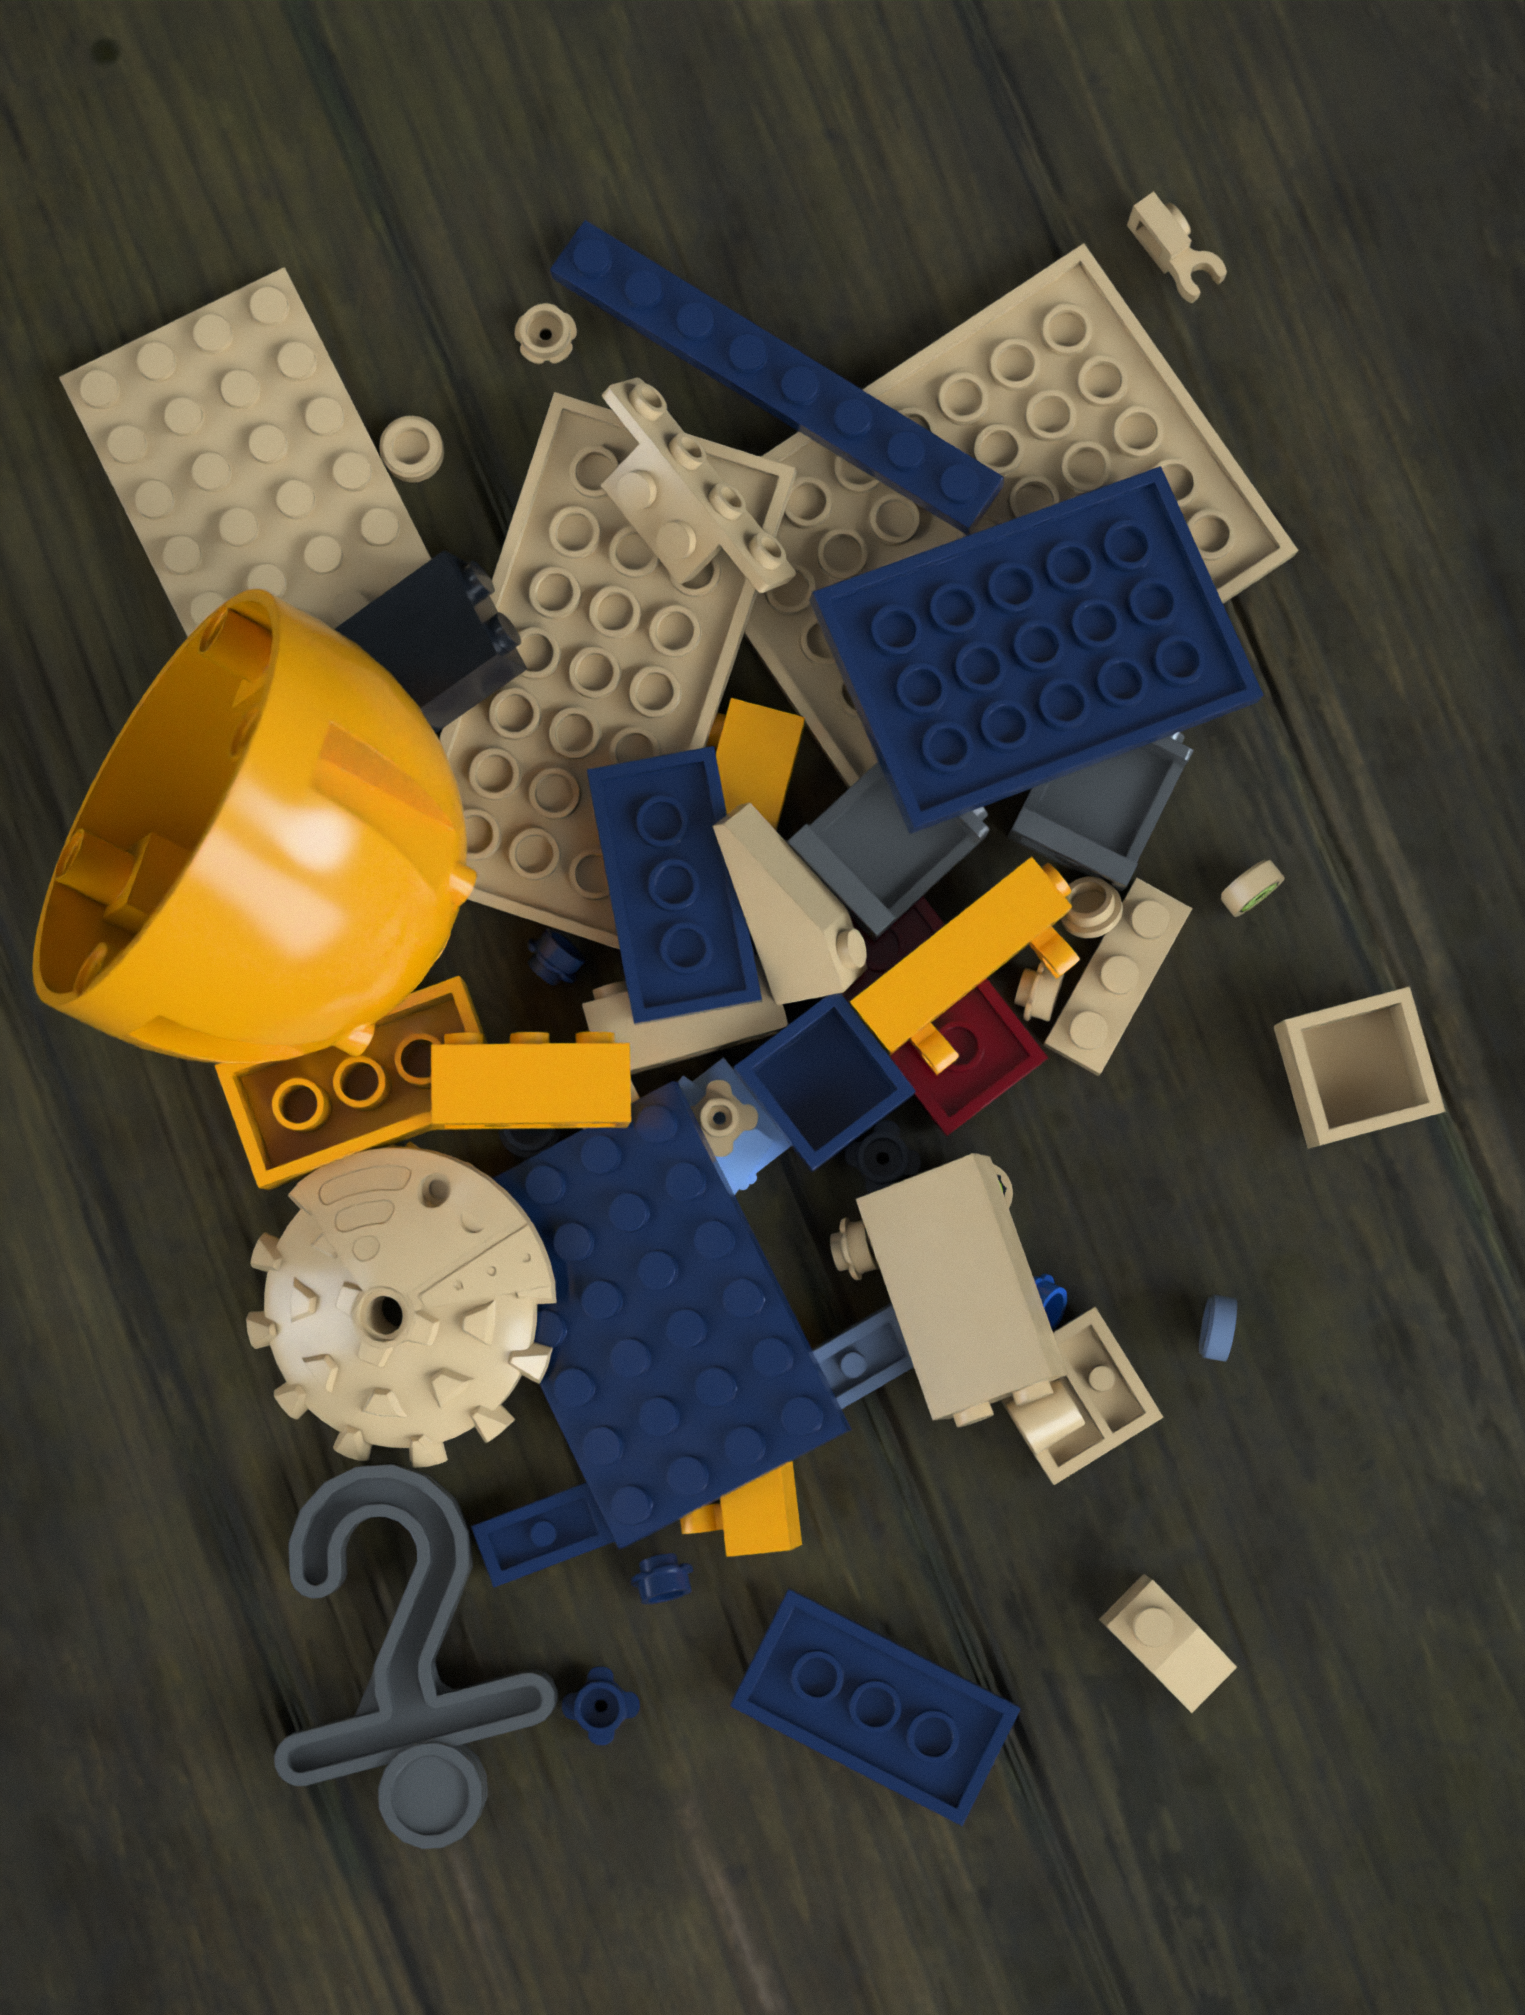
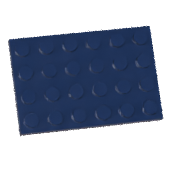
M1161 466L813 591L809 599L909 834L1257 703L1264 696Z
M671 1081L631 1103V1123L627 1128H587L493 1178L515 1199L532 1221L550 1259L556 1282L557 1302L537 1304V1325L534 1342L553 1347L548 1368L539 1384L619 1549L634 1544L852 1430L678 1082Z

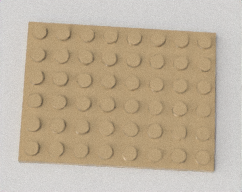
M1084 243L863 389V391L1004 477L1003 488L971 534L1161 466L1222 603H1225L1294 557L1298 552V549ZM798 432L761 456L795 467L797 471L775 538L784 548L786 560L794 568L796 575L787 584L764 593H757L743 636L797 715L805 717L804 725L849 789L878 760L810 604L811 594L813 591L944 545L967 535L806 435Z

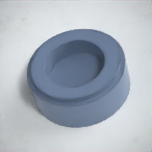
M1215 1294L1208 1298L1202 1318L1199 1339V1353L1202 1354V1358L1227 1361L1235 1332L1237 1317L1236 1298Z

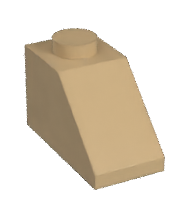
M1145 1574L1099 1619L1191 1713L1237 1668L1209 1636L1153 1579Z

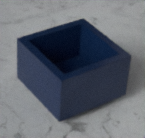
M841 993L827 995L734 1066V1073L811 1173L910 1099L916 1092Z

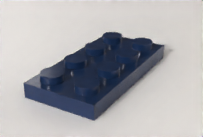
M714 746L587 769L634 1025L762 1002L749 928L713 826L727 815Z
M788 1587L730 1702V1707L963 1826L1021 1709L1019 1705Z

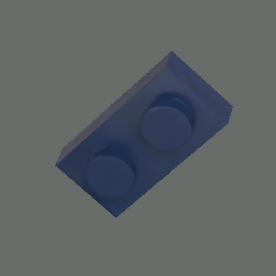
M587 1482L471 1526L493 1587L615 1542Z

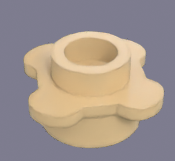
M724 1080L711 1081L706 1086V1095L695 1106H690L716 1157L729 1155L733 1151V1142L743 1131L754 1129L758 1122V1113L755 1107L749 1104L743 1105L732 1094L731 1085ZM717 1112L725 1114L726 1121L723 1124L719 1125L714 1122L713 1116Z

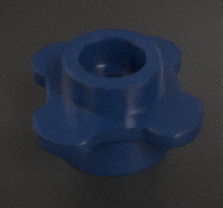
M605 1666L592 1668L588 1672L587 1682L577 1693L567 1694L562 1702V1711L565 1717L570 1720H577L579 1725L588 1731L589 1740L596 1745L609 1744L614 1739L615 1729L619 1727L625 1718L635 1717L640 1708L638 1696L631 1691L625 1692L614 1681L612 1670ZM602 1699L606 1701L607 1709L605 1711L599 1712L596 1710L595 1702Z

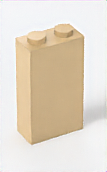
M972 1153L856 1199L932 1420L954 1418L957 1428L993 1416L994 1413L990 1404L1013 1396L1016 1406L1053 1393L1050 1382L1068 1376L990 1156Z

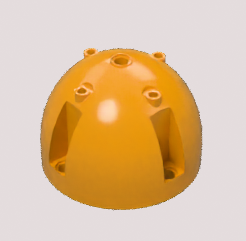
M258 588L246 590L219 606L189 635L149 686L117 736L77 813L52 875L36 933L33 953V982L40 1000L48 1006L110 1036L143 1049L185 1060L218 1064L263 1063L291 1059L332 1045L355 1057L361 1055L372 1039L375 1023L409 996L440 957L450 937L460 905L471 894L477 879V872L467 866L466 826L457 781L440 740L419 706L391 673L360 646L322 621L267 590Z

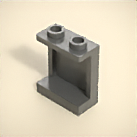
M1179 732L1033 787L1007 838L1085 877L1101 878L1121 894L1127 887L1138 865L1137 861L1183 768L1188 763L1194 750L1182 744L1185 737Z
M877 762L810 826L805 824L787 843L848 909L850 917L875 942L986 838L989 828L984 824L983 820L988 816V813L984 807L909 834L879 762Z

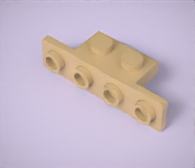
M634 378L612 384L602 393L603 399L638 441L639 445L607 477L601 486L679 584L692 580L722 549L725 550L759 593H764L787 584L796 575V571L786 560V553L782 545L772 535L764 532L746 510V503L742 495L733 486L721 479L706 460V452L702 445L693 436L681 429L667 411L664 398L654 387L646 384L640 378Z

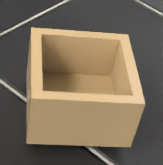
M1410 987L1293 1017L1273 1026L1308 1149L1445 1112Z

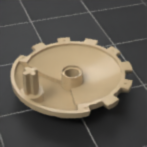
M392 1146L361 1151L320 1167L298 1182L288 1197L301 1210L289 1223L280 1239L267 1232L261 1235L253 1250L250 1262L252 1268L268 1273L264 1293V1311H251L248 1313L246 1318L247 1332L250 1344L255 1349L266 1346L271 1347L276 1363L286 1380L284 1384L274 1390V1397L281 1408L291 1418L297 1420L309 1409L323 1422L339 1431L333 1448L336 1452L358 1461L369 1460L372 1445L409 1448L410 1466L413 1468L429 1467L447 1461L443 1442L455 1438L473 1427L476 1428L485 1443L501 1434L515 1420L502 1406L503 1402L514 1390L522 1375L538 1384L541 1383L553 1347L536 1343L534 1339L537 1325V1304L557 1302L556 1282L543 1241L522 1207L502 1186L469 1162H464L434 1150L417 1147ZM385 1296L396 1300L402 1308L403 1319L400 1327L389 1323L383 1315L382 1303Z

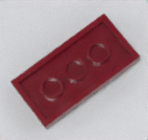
M924 897L875 942L851 918L854 929L858 930L864 939L868 969L841 993L843 997L850 1003L851 1000L945 926L944 922ZM987 978L931 1022L959 1055L957 1060L941 1073L936 1075L910 1041L906 1042L889 1056L916 1090L914 1097L945 1137L1048 1059L1047 1055Z

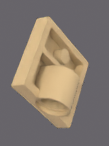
M1096 1307L1088 1309L1053 1331L1068 1376L1050 1382L1053 1390L1052 1394L1016 1406L1013 1396L1001 1400L1053 1485L1163 1418V1415Z

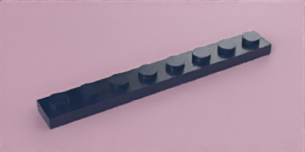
M586 220L550 268L552 278L556 282L967 536L972 533L1004 486V477Z

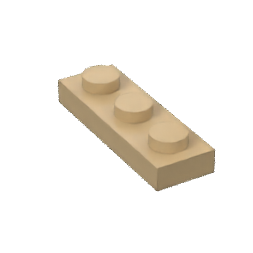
M1139 878L1134 880L1122 901L1123 913L1120 921L1102 937L1043 1043V1046L1097 1076L1102 1073L1192 910L1191 907Z

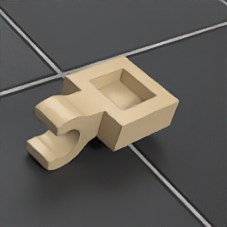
M1153 191L1133 206L1127 226L1164 274L1169 271L1173 276L1178 292L1186 301L1190 303L1195 302L1201 293L1198 286L1191 279L1192 272L1196 270L1208 272L1217 285L1224 280L1227 274L1226 267L1217 255L1208 251H1195L1189 247L1192 241L1188 236L1190 234L1189 224L1174 204L1169 202L1164 205Z

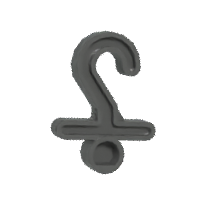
M400 1464L358 1466L324 1482L300 1509L288 1543L290 1580L293 1587L301 1595L311 1599L323 1598L337 1591L344 1584L348 1574L346 1548L351 1534L361 1522L372 1517H387L398 1521L411 1533L417 1547V1563L374 1664V1671L356 1714L303 1728L292 1733L277 1747L274 1756L275 1768L279 1776L286 1783L294 1786H307L389 1764L384 1770L378 1787L379 1810L388 1829L402 1842L418 1848H443L462 1839L482 1814L488 1796L487 1774L479 1757L465 1744L530 1727L544 1721L556 1706L558 1688L550 1675L538 1669H526L458 1688L447 1686L441 1680L436 1668V1658L473 1568L472 1530L457 1498L431 1475Z

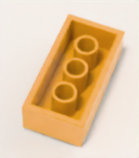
M460 976L410 993L401 1004L375 1023L374 1034L369 1045L357 1057L332 1045L291 1059L263 1063L215 1065L258 1188L272 1190L304 1178L320 1167L355 1153L373 1148L388 1147L391 1144H396L431 1131V1044H444V1035L448 1033L468 1032L484 1034L467 985ZM484 1035V1044H488Z

